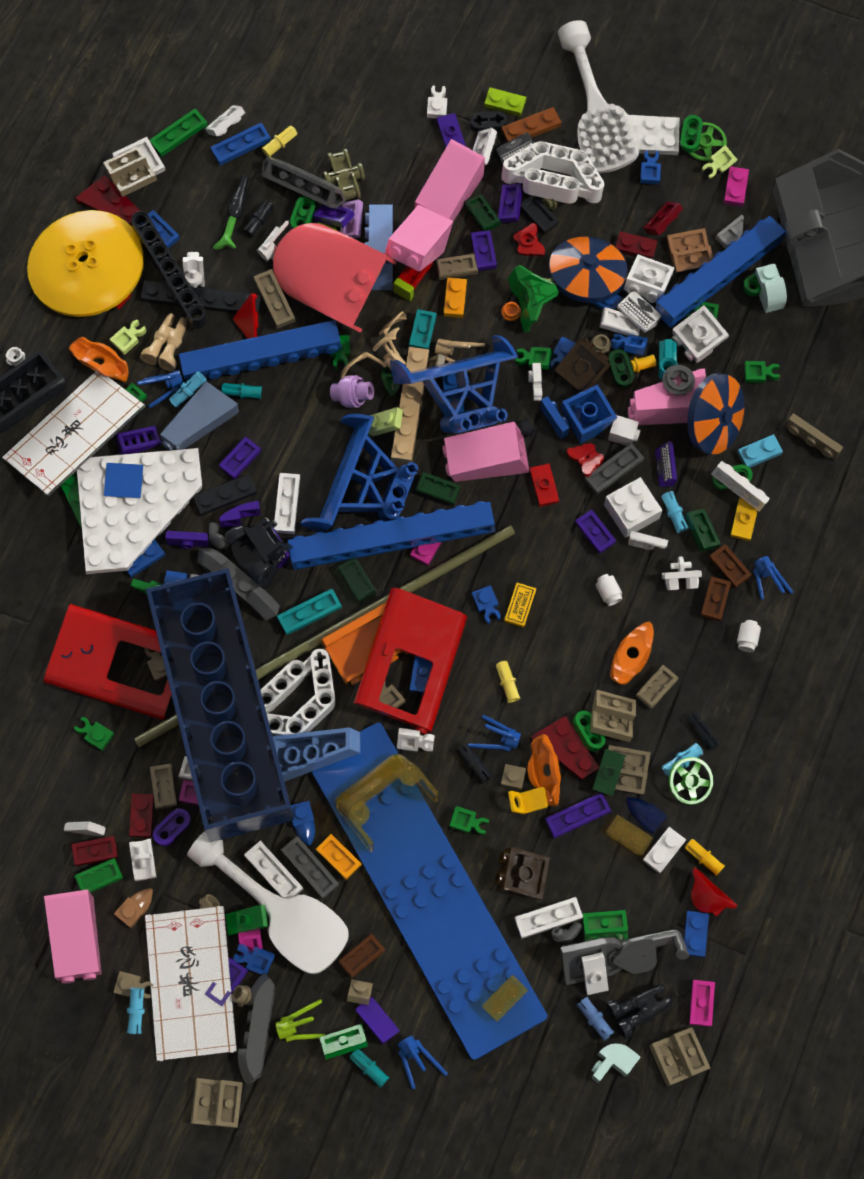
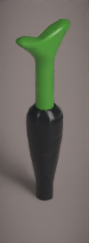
M241 176L240 183L227 208L229 219L223 237L213 246L215 250L226 246L236 248L231 240L236 220L240 219L243 213L246 188L249 180L247 176Z

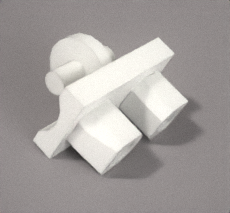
M188 252L187 257H183L184 276L193 288L197 286L205 287L203 257H199L198 252Z
M682 556L678 557L677 563H670L671 569H678V572L662 573V579H665L667 590H679L678 578H685L686 589L698 588L699 577H702L701 570L684 571V568H691L692 564L691 562H684Z
M151 839L129 842L134 880L140 881L157 878Z

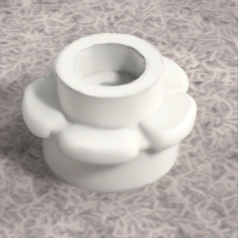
M12 347L6 353V362L11 366H17L25 360V353L17 347Z

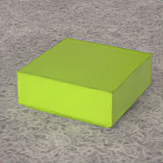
M397 278L394 282V292L411 301L414 297V287Z

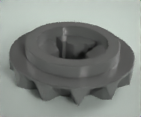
M683 365L669 367L664 372L662 378L663 387L668 390V393H673L676 396H685L688 392L692 391L695 384L693 372ZM680 374L681 381L683 382L677 387L676 381L673 380H676Z

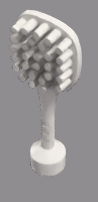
M581 20L569 22L558 30V36L562 48L573 52L587 96V112L582 115L577 130L580 150L588 155L598 173L612 172L629 165L637 159L639 155L637 133L624 109L614 104H607L596 85L585 52V48L591 40L586 22Z
M203 832L193 843L187 856L200 867L216 865L245 889L260 905H265L266 914L270 922L268 927L269 937L276 949L290 963L309 974H318L328 968L343 951L349 937L348 929L340 917L326 905L312 897L296 895L292 898H283L265 889L223 855V840L209 842L206 832Z

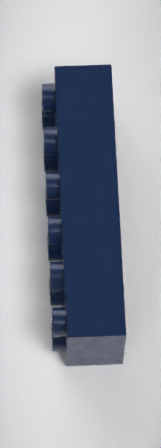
M229 568L147 588L146 592L209 842L293 821L286 786Z

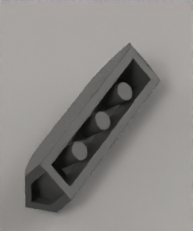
M267 156L262 164L263 177L321 204L336 209L346 202L343 192L339 187L296 166Z
M213 548L199 549L197 563L208 573L229 568L236 597L263 620H268L278 614L280 605L229 559Z
M266 973L262 974L251 988L252 998L246 1004L253 1007V1010L248 1011L247 1023H251L250 1030L245 1032L244 1045H247V1049L238 1050L239 1069L247 1085L256 1081L263 1073L275 994V985Z

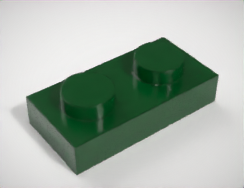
M704 508L688 512L684 516L700 552L717 548L721 544Z

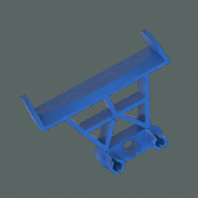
M494 335L492 336L494 352L412 372L399 360H390L394 384L423 382L445 415L440 422L443 432L461 433L493 425L498 421L502 422L507 419V411L505 409H498L492 406L500 362L515 359L518 356L508 340L502 336ZM487 365L484 381L469 384L467 370ZM455 373L457 387L441 391L433 378ZM483 387L482 395L474 389ZM454 394L449 403L445 396ZM466 396L479 406L459 412Z
M364 414L345 415L341 418V422L353 427L354 430L320 518L303 519L300 525L315 532H325L333 525L338 512H378L379 520L391 521L398 517L404 509V503L414 475L417 474L418 466L413 462H409L407 465L397 468L368 437V432L374 419L373 416ZM362 448L372 457L366 474L354 469ZM377 464L382 467L384 472L374 474ZM391 477L382 499L373 482ZM350 479L362 484L355 503H341ZM393 490L398 492L399 498L393 495ZM366 494L372 504L363 503Z

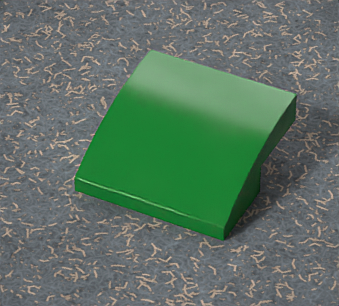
M626 910L582 914L585 942L601 938H615L620 941L628 939Z

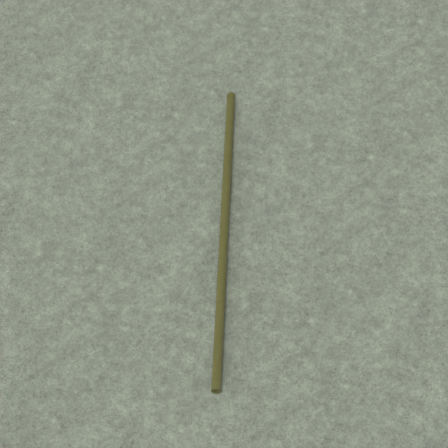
M509 525L399 589L410 593L416 591L515 534L514 529ZM389 594L255 669L258 680L321 645V640L324 637L386 603ZM177 714L134 738L137 746L141 747L178 726Z

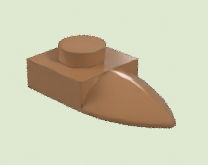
M144 889L132 897H128L114 913L115 916L132 928L149 908L153 889Z

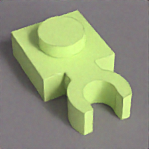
M725 145L710 157L712 163L705 164L702 171L708 168L711 169L712 174L708 176V179H712L717 170L723 173L737 162V158Z
M134 320L131 323L129 330L124 326L110 338V342L123 355L139 343L136 338L137 336L140 337L146 333L144 326L140 330L135 329L139 325L138 320Z

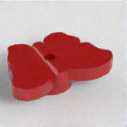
M531 223L514 235V241L518 243L519 255L545 256L544 246L538 242V237L536 236L537 225L535 223Z
M592 443L567 449L569 458L577 461L582 466V472L585 477H590L604 461L603 455L596 452L595 445Z

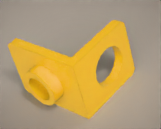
M544 787L522 793L508 792L511 811L524 815L548 807ZM515 798L518 801V807L515 804Z

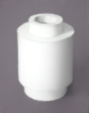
M605 574L597 579L598 582L595 586L604 603L612 606L623 599L621 596L622 591L614 576Z
M746 620L740 624L737 639L739 650L754 652L758 646L761 627L757 625L756 621Z

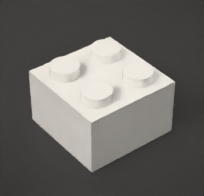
M641 477L606 496L604 502L605 508L625 538L630 536L631 531L637 532L660 519L662 513L661 507Z

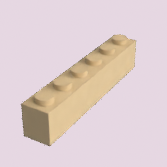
M409 347L406 367L410 372L427 368L429 350ZM422 381L403 384L399 406L403 410L401 427L395 431L391 461L396 467L407 465L413 461L424 392Z

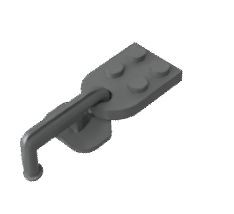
M669 930L622 941L615 938H601L561 947L564 981L566 985L584 982L581 959L583 956L603 952L606 974L611 976L622 969L632 974L652 970L657 964L656 947L675 943L677 948L676 957L681 960L687 959L689 952L678 930Z

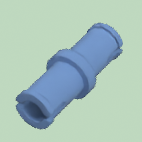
M588 997L577 1004V1007L589 1020L587 1023L595 1028L603 1041L614 1034V1031L604 1020L603 1013L597 1011Z

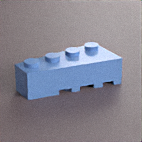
M369 205V213H365V224H369V227H365V239H369V242H365V245L385 254L388 239L393 234V205ZM385 261L371 290H393L392 263Z
M352 728L273 736L284 782L360 753V732Z

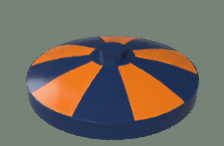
M583 236L568 239L558 245L550 257L548 271L552 283L566 297L579 302L598 303L611 299L621 291L627 277V264L622 253L609 242L595 237Z
M721 373L709 375L698 385L692 396L687 416L688 433L694 447L702 453L716 455L724 452L732 445L740 431L744 417V396L740 384L734 377Z

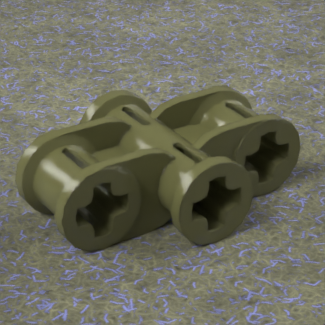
M347 149L334 154L327 153L332 172H323L324 180L337 185L342 190L345 200L361 199L360 189L356 180H365L362 164L358 163L357 166L352 167Z

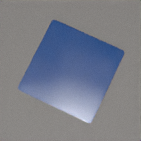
M107 463L104 496L141 498L143 465Z

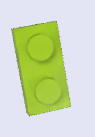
M489 88L484 107L521 117L526 97Z

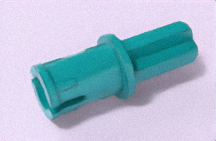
M223 383L221 392L225 395L241 396V399L243 397L261 399L262 386L244 385V383L242 385Z
M360 1049L353 1051L350 1055V1059L364 1071L363 1075L367 1074L379 1088L390 1078L375 1065L376 1061L372 1062Z

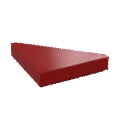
M251 294L233 318L247 339L257 337V328H259L258 312H256L255 306L256 294Z

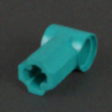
M665 339L659 342L658 377L663 381L662 378L666 371L664 368L678 365L677 342L672 339Z

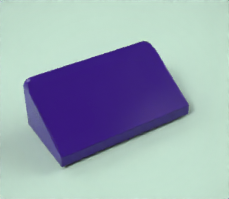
M373 997L370 998L369 1005L361 1004L355 1009V1012L382 1045L400 1032Z

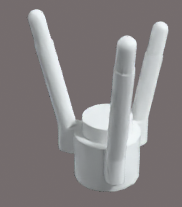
M285 221L280 228L275 227L264 243L257 249L258 254L264 260L274 259L277 247L273 242L289 224L288 221Z

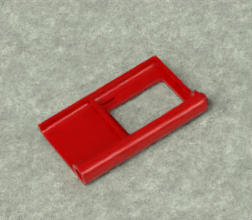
M391 588L354 704L409 724L413 729L420 731V735L424 736L427 733H431L467 616L408 591ZM395 649L432 663L416 715L384 704L379 700Z
M70 604L45 673L44 683L164 720L172 697L168 680L163 694L158 696L107 679L120 641L161 653L156 630Z

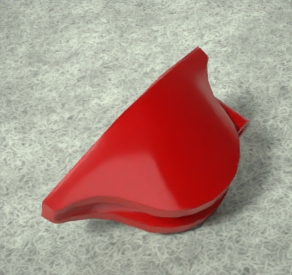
M694 867L692 872L695 882L691 892V899L698 910L706 913L712 912L715 916H718L724 908L735 909L737 907V904Z

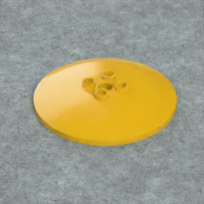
M95 210L72 213L52 223L35 241L28 259L29 282L38 299L57 313L74 317L97 315L120 304L136 287L143 271L144 251L136 232L122 218L108 212ZM83 255H87V256H88V258H87L86 261H84V262H80V261H79V258H80L81 256H83Z

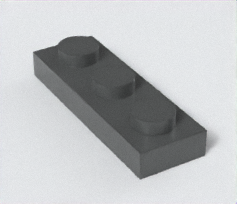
M631 443L598 467L590 477H585L584 481L598 495L643 462L644 457Z
M298 836L281 849V852L322 899L339 886V883Z

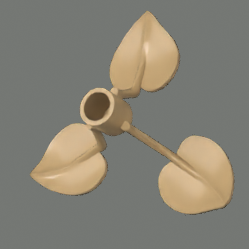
M403 311L394 316L382 328L379 335L384 333L385 338L381 339L372 349L376 351L383 345L388 352L383 357L385 361L376 358L368 352H363L345 366L340 379L344 378L347 370L353 364L367 357L378 362L384 368L388 366L390 370V360L395 359L406 364L392 340L396 339V333L400 328L397 327L388 333L393 324L407 319Z

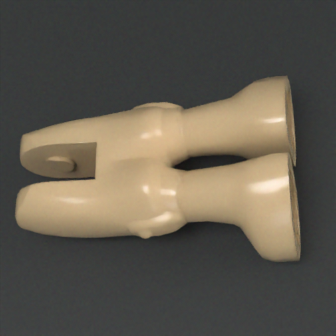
M172 313L165 318L160 328L155 332L153 343L145 348L140 355V359L146 364L155 365L158 361L159 366L168 372H173L176 369L177 362L174 359V352L182 343L187 326V319L181 317L176 328L173 329L175 315ZM167 342L165 349L159 356L162 345Z

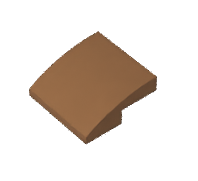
M705 228L666 236L676 273L700 268L703 263H709L713 259Z

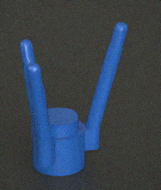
M179 370L143 378L142 381L137 382V385L164 380L166 387L172 388L149 404V408H152L179 390V386L183 384Z
M768 556L754 562L756 569L753 570V573L756 577L761 600L764 599L760 575L763 578L771 576L781 593L785 592L782 585L790 594L793 593V590L778 572L774 563H771Z
M482 715V719L498 727L485 725V728L502 735L501 743H504V745L468 744L470 748L499 749L510 752L511 748H517L521 733Z
M413 1036L405 1038L398 1044L400 1048L398 1054L402 1059L412 1089H415V1084L406 1057L408 1059L414 1058L421 1070L425 1071L426 1068L418 1056L420 1051L444 1076L447 1075L442 1066L422 1046L419 1040L415 1041Z

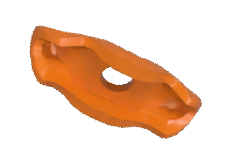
M80 337L68 348L83 365L101 375L127 382L128 366L126 361L122 360L107 345L91 342L85 337ZM99 358L102 359L104 363L99 365L93 360Z
M651 622L641 624L621 641L614 654L610 676L614 682L622 685L629 683L646 665L654 637V629ZM629 648L637 649L638 657L630 658L627 655V650Z
M542 734L531 743L532 756L528 762V776L535 788H545L548 805L558 806L561 781L558 757L548 736ZM546 764L550 765L551 774L549 776L544 774V766Z

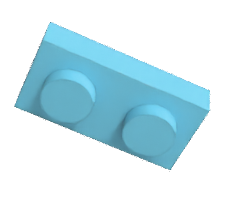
M773 434L738 449L737 454L743 465H747L750 468L781 455L783 451Z

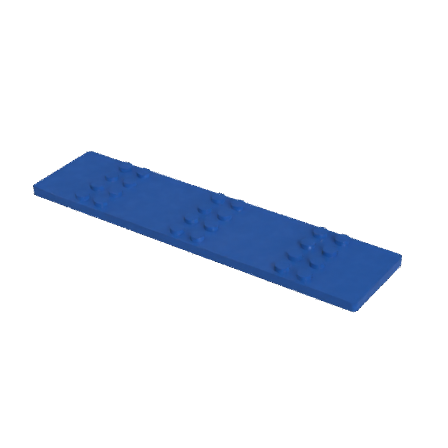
M376 723L360 732L359 754L314 770L311 773L469 1057L472 1060H477L544 1022L547 1019V1013L381 723Z

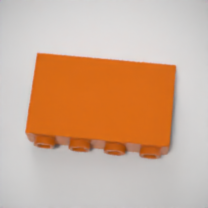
M386 603L321 640V644L328 652L331 661L346 685L350 682L354 685L362 679ZM395 649L391 663L398 660L397 655L404 651Z

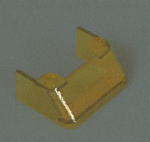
M393 754L336 798V809L370 852L374 850V842L361 827L370 817V811L365 803L398 778L407 786L419 783L434 803L438 801L439 793L415 764L400 754Z

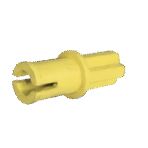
M289 126L278 136L275 135L273 140L262 147L264 154L271 157L281 147L284 148L285 144L297 135L295 128Z
M501 661L496 664L501 680L500 686L504 688L508 703L518 701L520 696L515 685L516 678H513L508 662Z

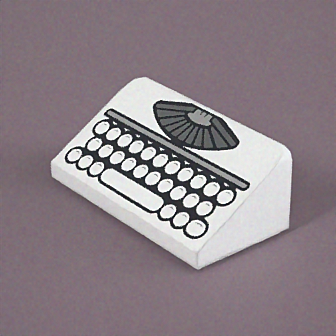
M635 291L631 292L617 306L643 332H647L657 326L661 319V314Z

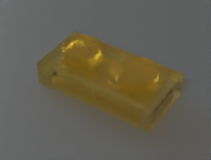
M618 814L605 833L641 857L653 840L652 836Z
M512 975L481 1007L498 1022L528 990Z

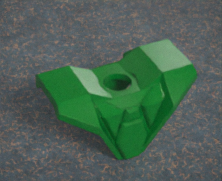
M518 265L509 275L508 281L511 291L519 299L522 309L520 321L523 331L529 332L531 325L538 320L542 307L557 297L558 290L554 283Z

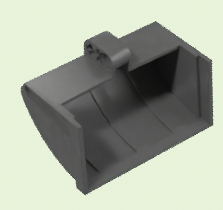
M837 149L775 178L776 184L773 188V193L782 228L786 230L785 239L803 306L834 305L864 298V162Z

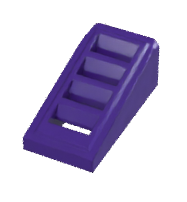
M151 426L118 433L115 443L119 454L124 455L136 454L161 445V440L156 427ZM147 434L151 435L153 441H149ZM141 436H142V438H143V440H144L143 443H141V440H140V438H139V437H141Z

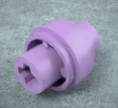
M357 375L345 376L339 383L331 385L330 396L334 402L340 401L347 408H357L363 405L365 400L373 399L374 387L371 382H364Z

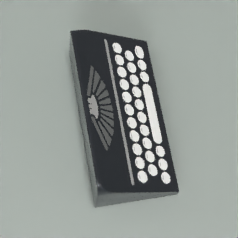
M527 132L496 148L495 156L502 167L507 158L534 144L531 135Z

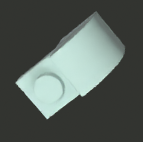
M771 264L756 268L755 273L761 286L759 297L765 313L783 309L787 300L786 287L783 277L780 278L776 265Z
M610 1044L598 1053V1056L604 1061L601 1062L599 1060L591 1070L594 1072L591 1078L599 1083L611 1066L626 1077L640 1059V1056L625 1045Z

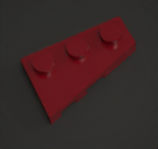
M105 175L75 198L77 203L84 204L90 207L91 210L114 214L125 220L130 226H132L131 218L133 214L140 211L126 196H121L116 186Z
M566 716L530 737V740L533 741L536 737L546 734L558 757V761L581 781L599 770L598 764L584 746Z

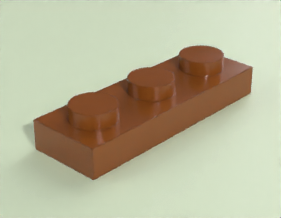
M554 107L505 125L501 127V132L505 140L509 142L527 132L531 135V138L561 127L562 122Z

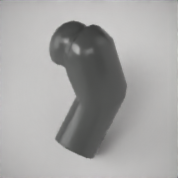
M215 522L209 523L210 543L219 549H227L230 543L224 536L219 534V524Z
M575 921L569 929L556 927L552 930V938L558 943H570L582 931L583 926Z

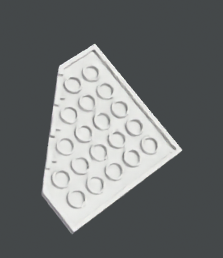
M198 448L89 457L77 466L86 574L129 570L133 562L168 527L171 520L186 507L189 500L202 489ZM107 463L143 465L141 498L104 496Z

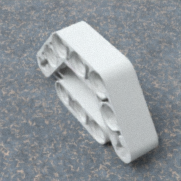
M539 141L507 158L503 163L502 180L507 184L522 183L523 191L529 195L570 204L576 202L578 196L585 198L590 203H598L602 198L604 181L588 155L582 150ZM542 168V169H547V170H551V171H555V172H560V173H564V174L571 175L572 177L565 176V175H561V174H556V173H552V172H548V171H543V170H540V169Z
M314 650L311 656L303 663L299 660L291 661L261 689L262 698L270 697L272 699L269 704H264L269 725L272 723L280 724L277 730H271L272 736L296 734L290 731V728L295 725L301 727L298 733L310 732L334 709L333 680L329 654L326 650ZM318 658L323 660V669H319ZM296 668L302 670L301 674L297 676L292 675L291 672ZM312 672L315 695L292 717L268 714L288 697ZM321 677L329 679L325 684H320L317 681ZM279 683L287 684V687L283 690L276 688ZM323 697H329L331 702L322 704L320 700ZM309 711H314L316 716L309 719L305 717V714Z

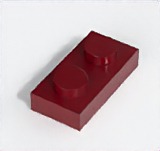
M666 202L643 227L645 232L653 235L662 234L666 227L683 210L681 204Z
M620 231L616 248L622 254L634 257L641 255L653 260L658 240Z
M132 794L130 837L152 838L154 794Z
M114 836L71 844L76 867L118 858Z

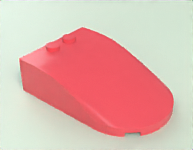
M308 223L295 227L281 239L274 254L273 271L280 288L287 295L361 333L363 329L355 326L354 323L385 261L394 265L397 261L325 225Z

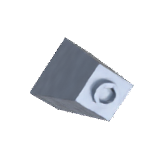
M206 381L160 434L162 445L169 451L187 448L239 412L238 403Z

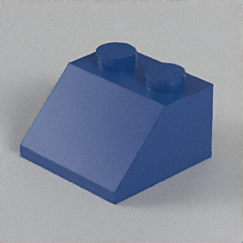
M598 384L562 401L561 413L569 422L570 428L580 444L599 435L617 419L616 414Z

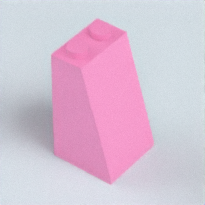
M451 139L417 197L415 208L420 205L454 221L463 208L464 201L469 199L484 177L485 157Z
M418 205L388 239L385 254L420 272L444 253L453 221Z
M705 369L693 371L695 384L692 391L688 392L685 396H676L673 393H668V390L663 387V382L635 391L633 399H630L628 419L639 422L638 425L687 423L689 405L696 388L706 378ZM678 376L676 380H673L676 381L677 387H679L681 382H683L681 381L680 376Z
M515 422L444 438L443 453L448 460L445 468L447 475L451 476L455 482L529 472L524 435Z
M89 890L44 896L55 978L61 981L62 984L75 982L74 979L76 978L93 980L96 979V975H102L94 898Z

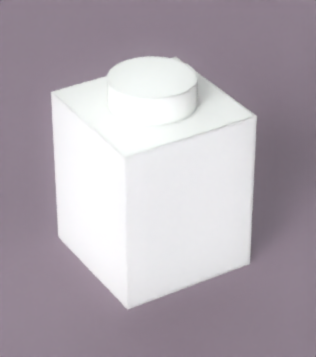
M616 415L617 419L613 422L608 440L625 446L630 445L633 441L637 442L641 431L637 429L639 422Z

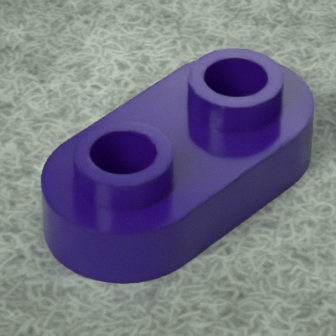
M184 809L172 811L154 829L153 837L155 842L160 846L172 844L190 826L191 818L189 813ZM178 818L184 819L182 824L176 823ZM162 833H168V838L162 839Z

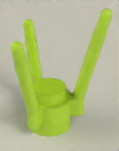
M317 1000L276 1022L280 1040L286 1038V1041L289 1042L292 1040L320 1039L319 1037L325 1036V1034L293 1035V1033H297L296 1026L311 1022L314 1018L309 1017L296 1022L292 1019L321 1004L322 1000Z

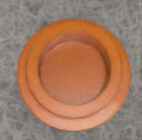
M508 302L502 307L501 314L507 321H516L521 316V308L515 302Z

